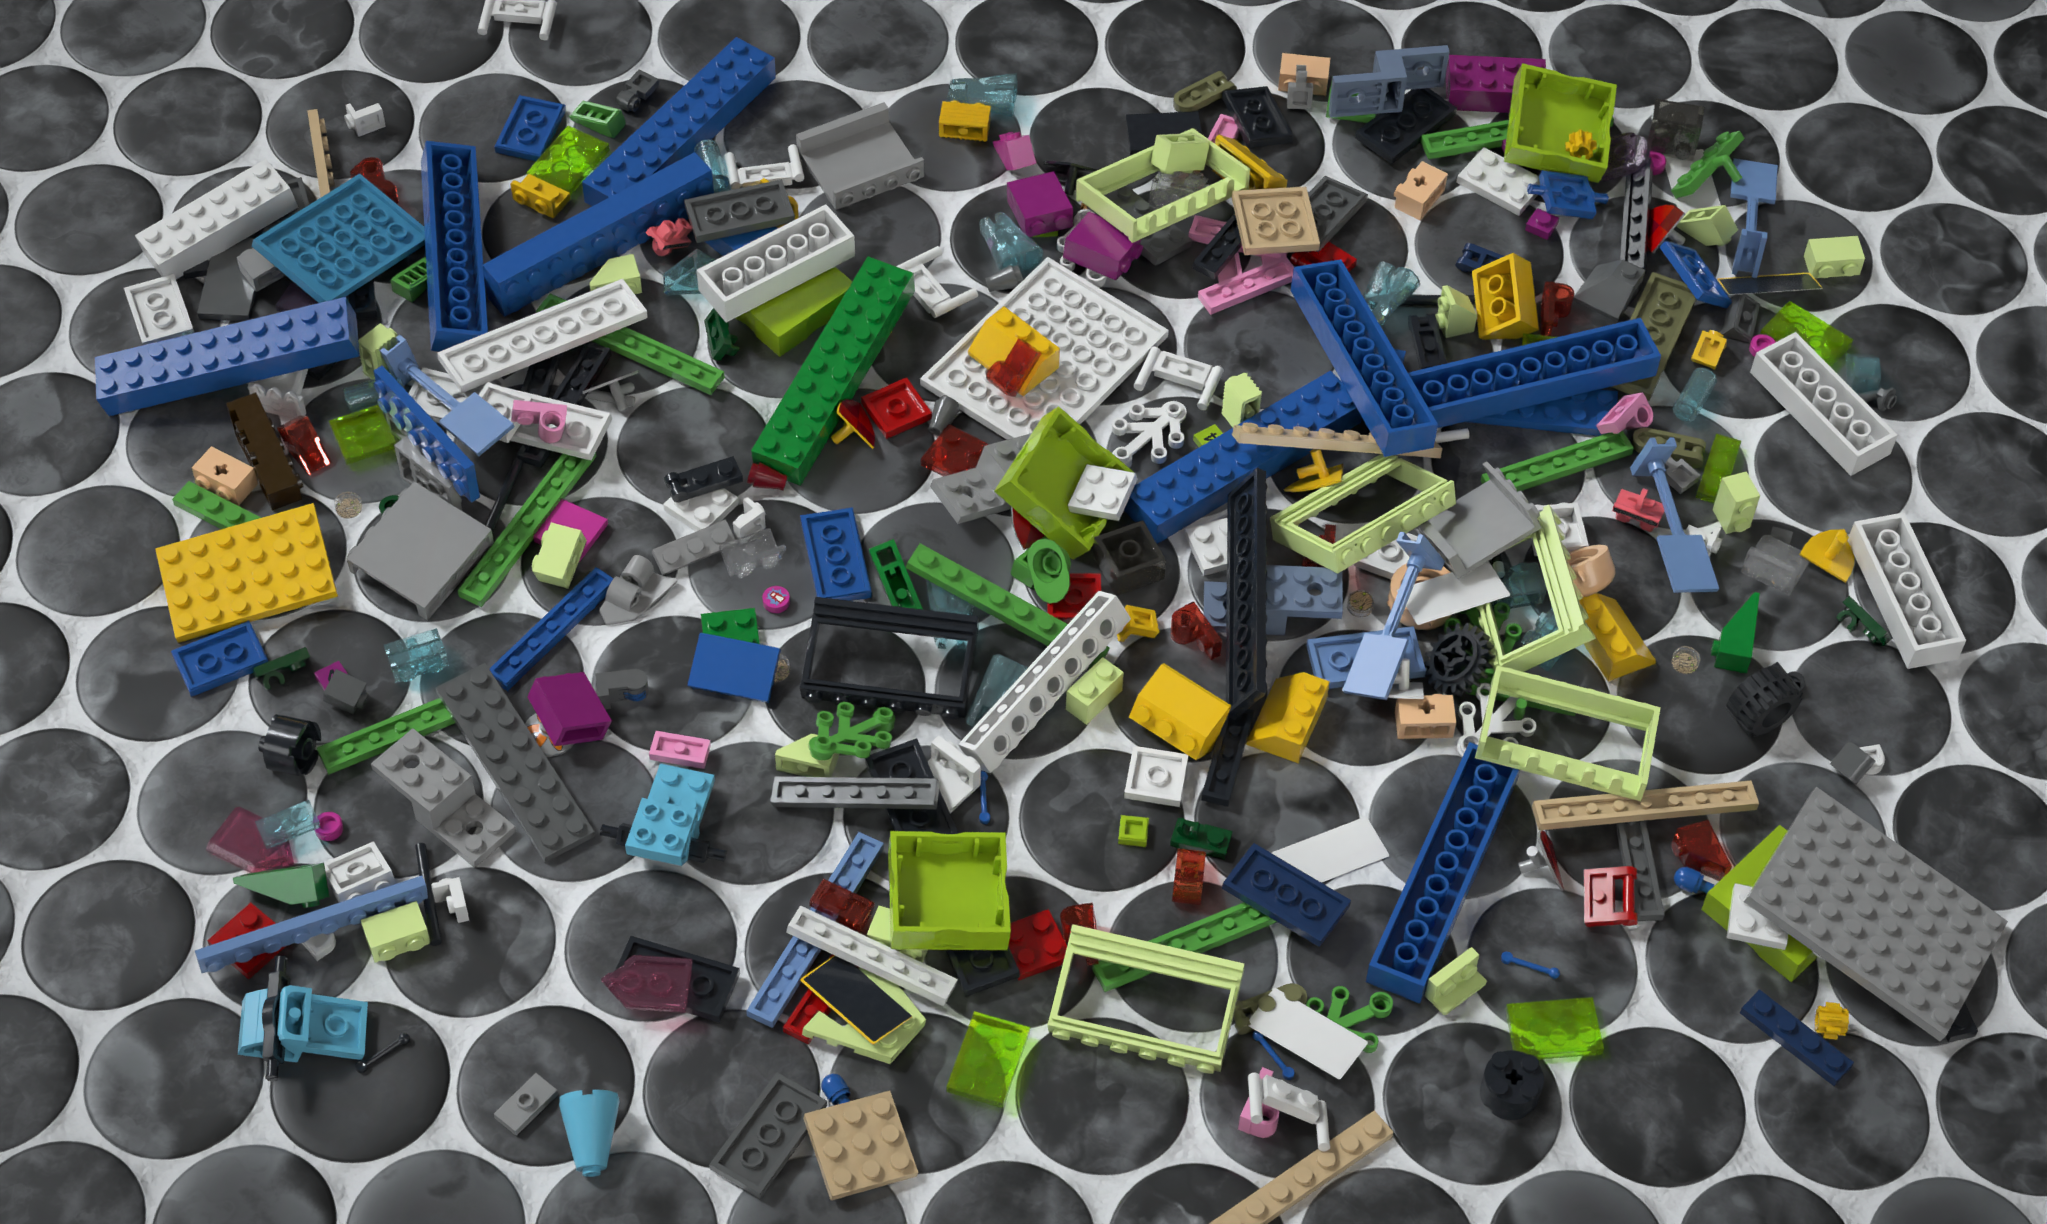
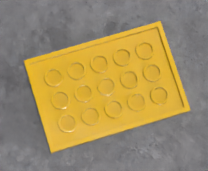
M314 503L155 548L173 630L178 643L225 630L247 621H256L338 597Z

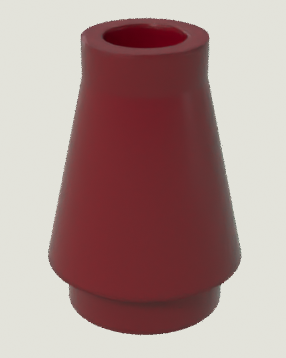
M761 462L759 464L753 463L747 483L752 484L753 488L784 491L788 476Z

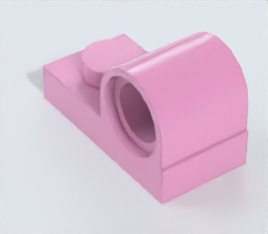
M1643 392L1625 395L1596 426L1601 434L1611 432L1617 434L1624 429L1648 427L1653 421V411Z
M514 400L511 421L522 425L538 424L540 439L546 443H556L563 435L567 405ZM547 424H553V425H555L557 428H553V429H552V428L547 427L546 425H547Z
M1262 1067L1259 1073L1260 1078L1263 1079L1266 1075L1273 1077L1274 1071ZM1248 1097L1240 1115L1238 1130L1261 1138L1270 1137L1277 1129L1279 1110L1262 1104L1263 1116L1270 1118V1120L1254 1124L1251 1122L1250 1100Z

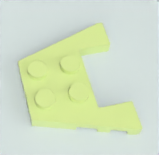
M859 967L860 971L909 1012L912 1018L877 1043L871 1044L849 1023L843 1027L819 1011L803 1028L802 1035L811 1039L815 1036L827 1040L826 1044L836 1047L840 1044L855 1049L854 1053L891 1064L925 1026L926 1019L899 985Z

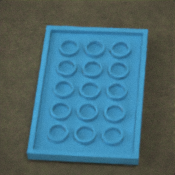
M358 174L253 239L252 247L318 303L346 297L424 246L425 231L423 225L365 177Z

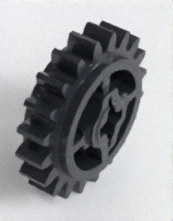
M1457 623L1455 631L1447 627L1446 635L1443 636L1438 633L1439 641L1437 643H1430L1433 650L1425 653L1430 660L1424 662L1425 667L1428 668L1424 676L1429 678L1427 683L1440 694H1455L1461 697L1463 690L1469 694L1472 692V685L1480 687L1479 680L1481 677L1488 678L1485 671L1486 669L1493 668V665L1488 660L1493 659L1495 654L1490 651L1494 648V644L1489 641L1490 636L1484 633L1483 630L1477 626L1473 627L1469 623H1466L1464 627Z

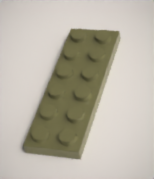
M1652 272L1630 320L1642 319L1661 354L1657 374L1653 377L1611 386V388L1628 394L1643 392L1646 399L1650 401L1697 300L1685 283Z

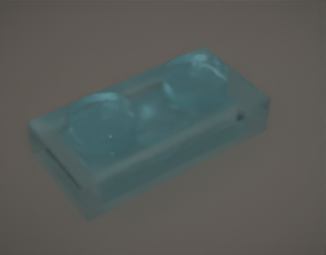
M309 800L255 821L266 849L320 828L319 820Z

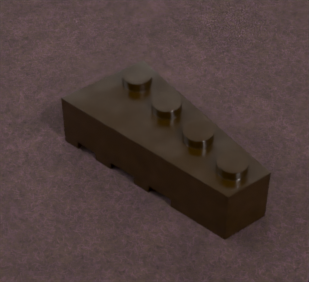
M255 392L226 403L235 437L249 465L255 470L257 481L271 510L273 511L302 500L300 489L304 487L298 473H293L292 469H294L292 460L289 454H284L283 442L279 435L276 436L273 422L270 417H267L257 393Z

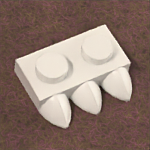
M259 383L254 384L250 388L249 393H257L265 412L303 421L306 409L302 396H298L292 391L288 393L281 392L276 387H262Z

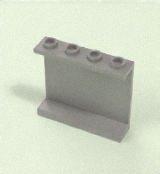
M885 102L796 134L800 157L835 210L924 177V159L922 157L914 159L889 122V108Z
M1488 462L1483 463V466L1488 474L1489 481L1456 500V504L1414 528L1418 534H1422L1427 538L1444 559V564L1458 579L1541 529L1537 519L1540 517V513L1532 502L1529 504L1522 491L1517 492L1510 479L1506 480L1502 471L1498 467L1494 469Z
M413 482L409 488H405L400 493L397 502L384 511L381 520L376 526L368 529L362 542L349 551L347 563L351 573L355 574L360 569L417 606L418 615L428 621L492 546L494 540L490 528L418 483Z

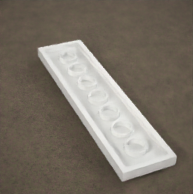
M620 279L438 352V360L460 392L463 393L646 319L647 310L626 282Z
M422 368L421 370L459 402H463L474 392L479 395L485 386L483 384L461 393L448 373ZM416 381L414 382L409 392L410 396L435 422L439 423L451 410ZM510 389L532 397L534 402L567 405L562 438L558 442L546 443L541 440L538 435V424L534 423L530 425L520 424L510 439L511 441L592 460L612 421L610 413ZM547 424V425H546L547 427L552 428V429H553V428H557V427H556L555 425H553V424Z

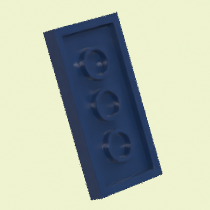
M1253 843L1222 884V889L1318 947L1321 946L1351 904V900L1255 843Z

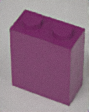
M1054 172L1007 182V202L1026 238L1073 227V207Z
M1088 212L1065 238L1063 258L1117 280L1123 272L1126 273L1129 270L1131 262L1140 257L1143 245H1141V239L1132 243L1128 236L1101 216Z
M585 672L535 678L527 696L554 746L603 740L612 722Z

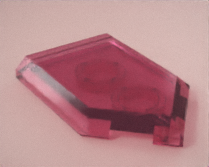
M240 806L231 812L210 839L206 848L207 852L250 873L266 871L265 869L281 865L283 867L294 865L287 829Z
M633 955L613 973L609 972L602 977L601 981L626 1009L685 1013L693 961L692 959Z

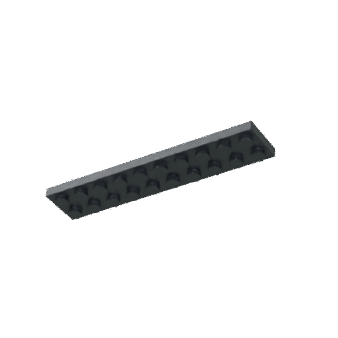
M1256 468L1228 494L1226 702L1231 705L1227 717L1233 719L1247 711L1256 701L1264 697L1267 691L1266 471Z
M917 738L876 752L865 758V763L872 778H934ZM940 789L936 809H885L894 831L958 834ZM1009 946L1008 950H946L965 997L1020 977V971Z

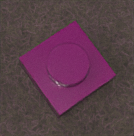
M1537 208L1526 223L1525 231L1548 240L1559 223V217Z

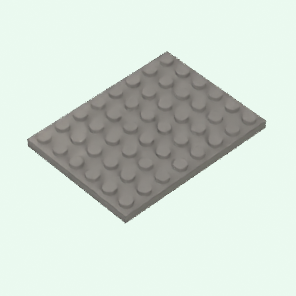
M1818 787L1807 798L1744 900V903L1939 1041L1947 1035L2008 922Z

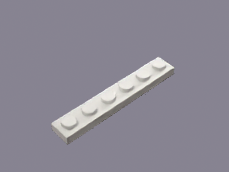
M802 906L799 907L787 927L786 933L942 1006H945L958 980Z

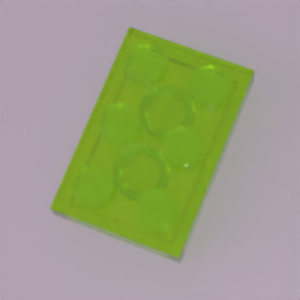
M567 126L526 173L569 192L571 196L582 181L610 151L609 143L571 126Z
M1791 301L1760 332V335H1768L1775 342L1796 332L1830 367L1852 346L1854 340Z
M1593 997L1506 1004L1505 1013L1513 1050L1534 1055L1538 1060L1603 1054L1604 1046Z
M974 1011L948 1080L946 1092L1003 1108L1030 1035V1027Z

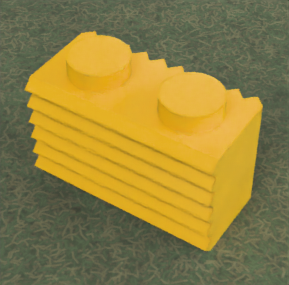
M956 100L950 102L942 101L939 118V136L941 138L949 137L952 139L954 137L960 140L969 139L971 141L973 139L974 141L983 140L986 142L991 121V106L982 103H960Z

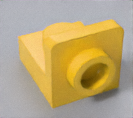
M1702 331L1691 361L1716 369L1721 354L1726 347L1727 339L1723 338V335L1717 331Z
M1130 605L1125 606V610L1131 620L1117 634L1118 641L1124 642L1130 634L1155 638L1159 633L1155 610Z

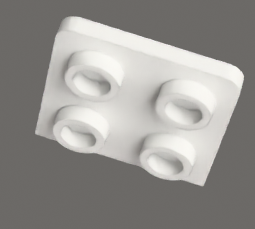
M938 735L931 742V759L927 762L934 778H937L940 782V792L951 814L981 785V766L976 759L971 756L967 757L959 751L953 742L946 741Z

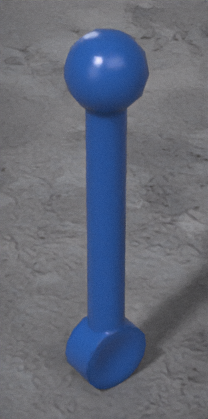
M981 771L980 793L982 813L979 815V821L982 824H988L990 822V814L987 812L985 782L988 779V775L984 771Z
M1508 951L1503 952L1501 955V961L1504 964L1512 962L1549 974L1552 979L1560 976L1558 968L1553 967L1549 969L1515 958Z
M1255 1030L1252 1034L1253 1039L1262 1044L1281 1068L1283 1078L1291 1080L1294 1077V1069L1287 1067L1264 1039V1035Z

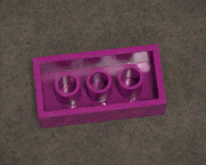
M1449 55L1446 70L1447 101L1457 107V111L1510 113L1514 78L1522 63L1546 69V59Z

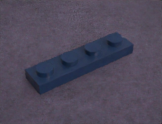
M1760 989L1741 1008V1015L1831 1085L1835 1086L1852 1068L1854 1062Z

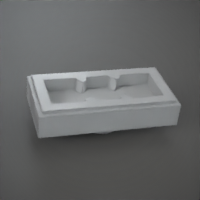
M535 1073L494 1113V1117L517 1136L558 1096V1090Z

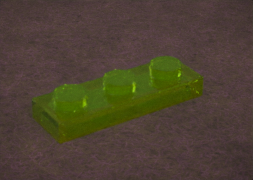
M1720 434L1715 435L1696 498L1715 503L1722 478L1731 476L1741 440Z

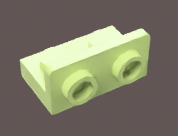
M1472 947L1428 980L1425 997L1443 1015L1450 1013L1486 985L1487 980L1477 971L1479 954Z

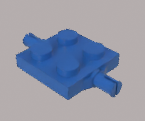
M1542 170L1538 177L1540 185L1530 183L1527 187L1528 194L1541 195L1543 197L1547 213L1593 219L1597 213L1594 203L1607 204L1609 199L1608 194L1595 193L1589 185L1588 177Z

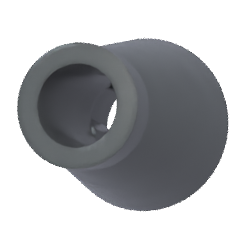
M1011 264L985 278L989 292L1014 289L1023 281L1019 266H1012Z
M941 396L939 400L935 401L931 423L928 428L930 433L936 436L943 435L945 429L959 413V404L956 400L948 396Z

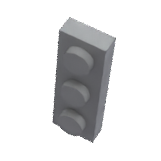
M725 519L652 550V554L662 576L734 547L737 542Z

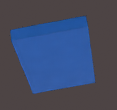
M519 95L494 146L495 153L542 163L566 112V105Z
M1665 241L1660 246V249L1697 300L1728 308L1732 300L1695 249Z
M250 621L171 651L191 697L253 673V668L269 662Z
M700 633L687 686L769 703L781 649Z

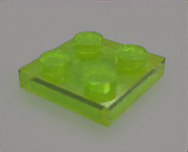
M379 405L329 420L330 428L346 465L395 449V439Z

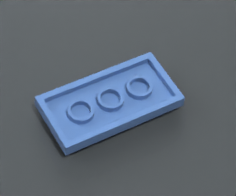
M1414 626L1397 628L1394 637L1408 639L1409 641L1403 657L1410 659L1409 679L1425 677L1426 669ZM1383 630L1307 639L1306 646L1314 676L1330 681L1329 689L1344 687L1364 634L1381 635Z

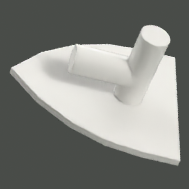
M1403 658L1389 693V698L1424 699L1423 683L1409 682L1410 659Z

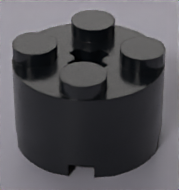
M274 715L266 736H262L258 744L259 751L263 752L266 768L295 776L308 775L315 767L319 757L315 749L316 741L321 742V730L315 722L284 715Z
M1515 1050L1494 1053L1485 1067L1480 1085V1097L1483 1104L1487 1105L1492 1110V1113L1501 1119L1519 1120L1526 1117V1114L1537 1107L1544 1085V1074L1539 1065V1060L1534 1055Z

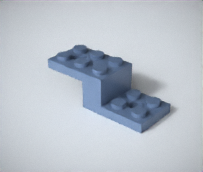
M1448 45L1376 51L1373 73L1333 76L1328 110L1330 118L1402 112L1405 90L1444 87L1449 58Z
M1266 565L1267 635H1285L1287 617L1342 619V571L1337 574L1324 567ZM1204 581L1203 632L1226 633L1227 610L1224 606L1227 605V582ZM1311 589H1317L1322 594L1318 596H1313L1309 594L1308 591Z

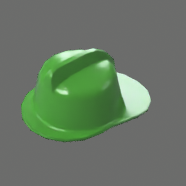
M1039 539L1031 545L1027 556L1034 588L1037 595L1043 601L1057 603L1065 597L1069 590L1071 559L1067 551L1054 541Z

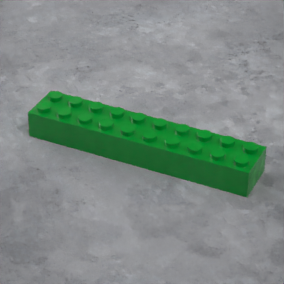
M871 257L866 258L751 450L753 463L759 464L761 462L779 473L787 475V481L799 486L802 485L841 418L837 414L839 403L846 399L852 400L915 292L914 273Z

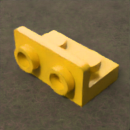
M528 174L521 183L516 180L510 183L513 200L551 218H555L571 200L569 192L531 174Z

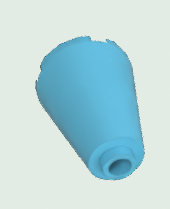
M582 1090L560 1096L559 1107L576 1170L582 1172L583 1176H599L601 1171L607 1168L620 1103L616 1092L593 1090V1094L583 1095Z

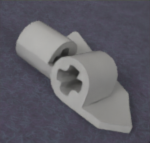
M634 555L621 576L614 577L608 587L605 602L599 610L605 624L611 625L636 620L671 589L678 579L654 573L653 565L647 558Z

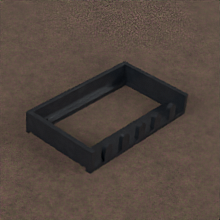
M815 597L800 684L801 698H805V700L812 703L830 701L838 705L841 702H848L870 710L876 709V707H886L895 713H902L905 710L913 711L920 716L938 714L947 719L965 718L979 629L978 616ZM827 624L967 641L959 697L810 679L819 625Z

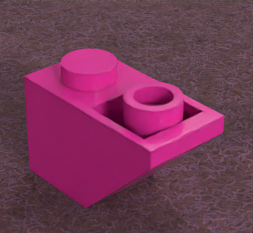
M1008 132L999 135L1000 140L993 141L994 147L1006 170H1017L1036 164L1029 135H1021L1020 132Z

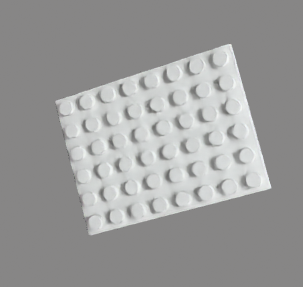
M1047 257L920 378V385L938 397L948 396L958 402L959 410L1006 440L1032 433L1041 418L1058 406L1078 424H1081L1147 358L1151 348L1158 347L1168 337L1169 330ZM1003 306L1060 348L1059 368L1024 396L968 355V349L986 319Z

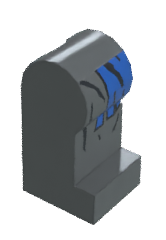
M639 669L595 673L598 697L605 709H611L610 702L627 699L641 701L648 695L647 675Z

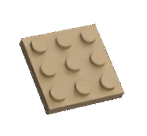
M1307 187L1232 192V202L1244 255L1319 251L1320 241Z
M890 1091L804 1114L803 1119L830 1200L917 1177L918 1170Z

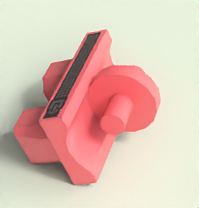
M679 218L675 224L670 220H664L660 226L649 227L646 231L648 236L654 238L652 248L658 256L669 255L672 249L688 247L692 242L687 237L692 227L684 218Z
M1645 488L1642 489L1640 495L1621 489L1612 509L1613 512H1616V520L1624 523L1629 522L1631 518L1640 521L1639 526L1641 529L1651 532L1654 527H1658L1665 511L1662 503L1647 498L1648 490Z

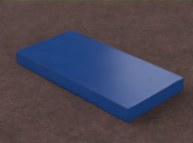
M853 507L800 515L816 596L848 601L872 598Z

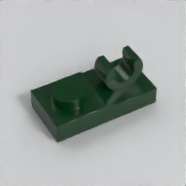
M713 308L704 320L712 359L721 361L725 354L735 356L740 347L734 346L738 338L735 335L729 334V321L725 322Z
M1850 596L1843 601L1848 610L1841 611L1837 615V619L1841 623L1847 617L1852 618L1851 623L1846 627L1850 632L1858 627L1860 621L1866 628L1862 632L1873 643L1878 640L1885 646L1892 639L1888 632Z
M303 647L253 668V673L256 680L264 677L263 686L268 691L271 690L268 682L271 677L278 678L281 685L285 683L284 676L278 672L279 670L289 668L293 672L306 666L305 661L309 660L310 655L307 648Z
M1178 818L1170 846L1225 860L1233 831L1200 824L1197 821L1185 820V818Z

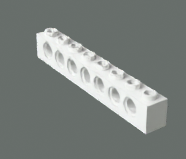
M1098 591L958 744L967 757L971 756L977 760L982 771L992 773L994 769L1000 766L1002 760L1018 746L1022 738L1036 726L1042 716L1054 706V703L1062 694L1071 687L1072 683L1082 672L1088 669L1091 662L1106 649L1111 640L1131 620L1116 595Z

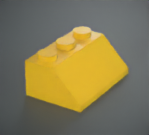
M1220 134L1216 136L1215 144L1250 168L1249 190L1287 188V180L1284 176L1268 166L1264 160L1259 159L1246 146H1243L1235 139ZM1212 170V171L1215 172L1217 175H1219L1222 179H1225V177H1223L1222 175H1220L1218 172H1216L1215 170Z
M1511 253L1472 271L1480 339H1519L1539 330L1531 262L1515 253Z
M1003 306L986 319L968 349V355L1024 396L1059 368L1060 348Z
M1595 593L1579 600V603L1586 610L1589 619L1584 621L1595 635V639L1585 643L1584 646L1607 681L1656 663L1655 658L1615 599Z
M1163 663L1138 694L1129 718L1188 756L1198 760L1212 751L1231 709V705Z
M1305 672L1276 678L1246 745L1299 763L1326 703L1330 681Z

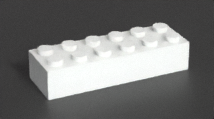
M264 159L136 234L135 237L144 255L162 277L174 274L175 278L178 279L183 276L184 271L224 252L298 208V205L290 187L267 159Z
M825 204L697 269L698 290L724 321L728 322L854 257V235Z
M1796 332L1756 353L1750 373L1850 476L1891 454L1898 435Z
M1905 513L1855 521L1848 538V543L1907 669L1959 659L1966 639Z

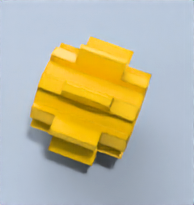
M1582 129L1569 134V142L1565 143L1566 151H1570V156L1577 158L1585 155V159L1589 160L1593 157V150L1597 149L1596 140L1592 139V133L1582 131Z
M1826 1002L1825 1006H1818L1814 1022L1816 1033H1821L1824 1039L1838 1040V1035L1846 1036L1849 1024V1011L1840 1007V1003Z

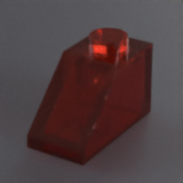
M298 416L277 427L288 451L307 475L332 463L308 416Z
M1709 820L1677 828L1671 845L1675 856L1680 858L1683 866L1699 871L1701 874L1720 881L1730 872L1732 865Z

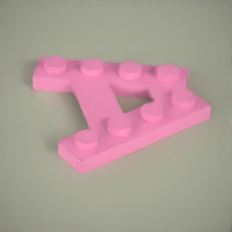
M1195 215L1188 237L1192 241L1209 244L1226 222ZM1241 247L1218 274L1219 283L1198 291V299L1211 315L1291 283L1294 266L1287 258L1288 253L1257 254L1255 256L1261 257L1262 266L1242 273L1239 252L1244 253L1243 247Z

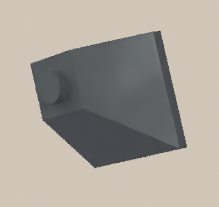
M1625 260L1597 265L1574 295L1573 301L1618 322L1641 290L1645 270Z

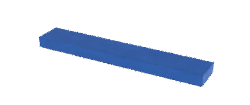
M595 567L489 669L500 687L506 691L511 689L606 597L608 587L614 578Z

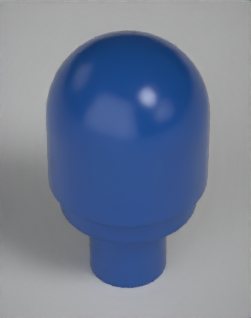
M1682 867L1675 872V884L1687 892L1697 894L1699 890L1707 894L1714 887V884L1703 880L1704 875L1701 872L1692 868Z
M833 1073L824 1077L821 1088L829 1102L837 1105L850 1101L848 1098L851 1094L850 1089L840 1075Z

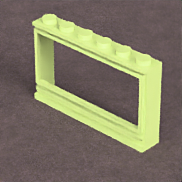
M1192 128L1181 134L1195 133L1210 142L1205 164L1225 177V179L1135 219L1104 195L1160 170L1151 164L1154 146H1151L1077 179L1076 201H1082V203L1128 236L1129 240L1133 243L1231 198L1233 191L1249 190L1250 168Z
M1380 454L1343 475L1342 482L1322 487L1271 516L1273 540L1338 574L1396 540L1400 532L1408 533L1455 505L1454 481L1450 480L1447 482L1446 479L1402 458H1398L1396 455L1384 457L1383 454ZM1385 474L1422 491L1420 494L1334 544L1298 527L1301 522L1310 517H1316L1322 510L1331 505L1335 506L1341 499L1350 494H1356L1359 489L1369 483H1375L1378 478Z
M1550 505L1543 507L1544 510L1539 512L1540 517L1537 519L1541 529L1515 545L1533 538L1559 630L1505 655L1491 602L1477 606L1476 608L1481 613V616L1478 617L1479 623L1486 634L1490 636L1489 641L1494 644V648L1490 651L1495 654V657L1489 660L1490 664L1493 665L1494 671L1498 665L1524 672L1595 639L1594 633L1584 621L1589 619L1586 610L1579 603V600L1583 597L1573 582L1577 576L1567 560L1571 559L1570 553L1561 542L1565 539L1564 533L1558 526L1561 524V519Z
M1497 665L1491 682L1475 758L1641 801L1648 783L1661 707ZM1496 693L1523 698L1531 702L1646 731L1638 775L1488 737Z
M1072 924L1047 1024L1048 1032L1053 1033V1037L1062 1040H1069L1070 1037L1081 1039L1082 1044L1092 1047H1098V1044L1110 1046V1050L1117 1053L1125 1054L1127 1050L1137 1052L1139 1057L1147 1060H1156V1057L1167 1059V1063L1178 1067H1184L1185 1064L1197 1066L1196 1069L1203 1073L1213 1074L1214 1071L1221 1072L1243 978L1244 963ZM1073 955H1081L1231 990L1217 1051H1209L1059 1016Z

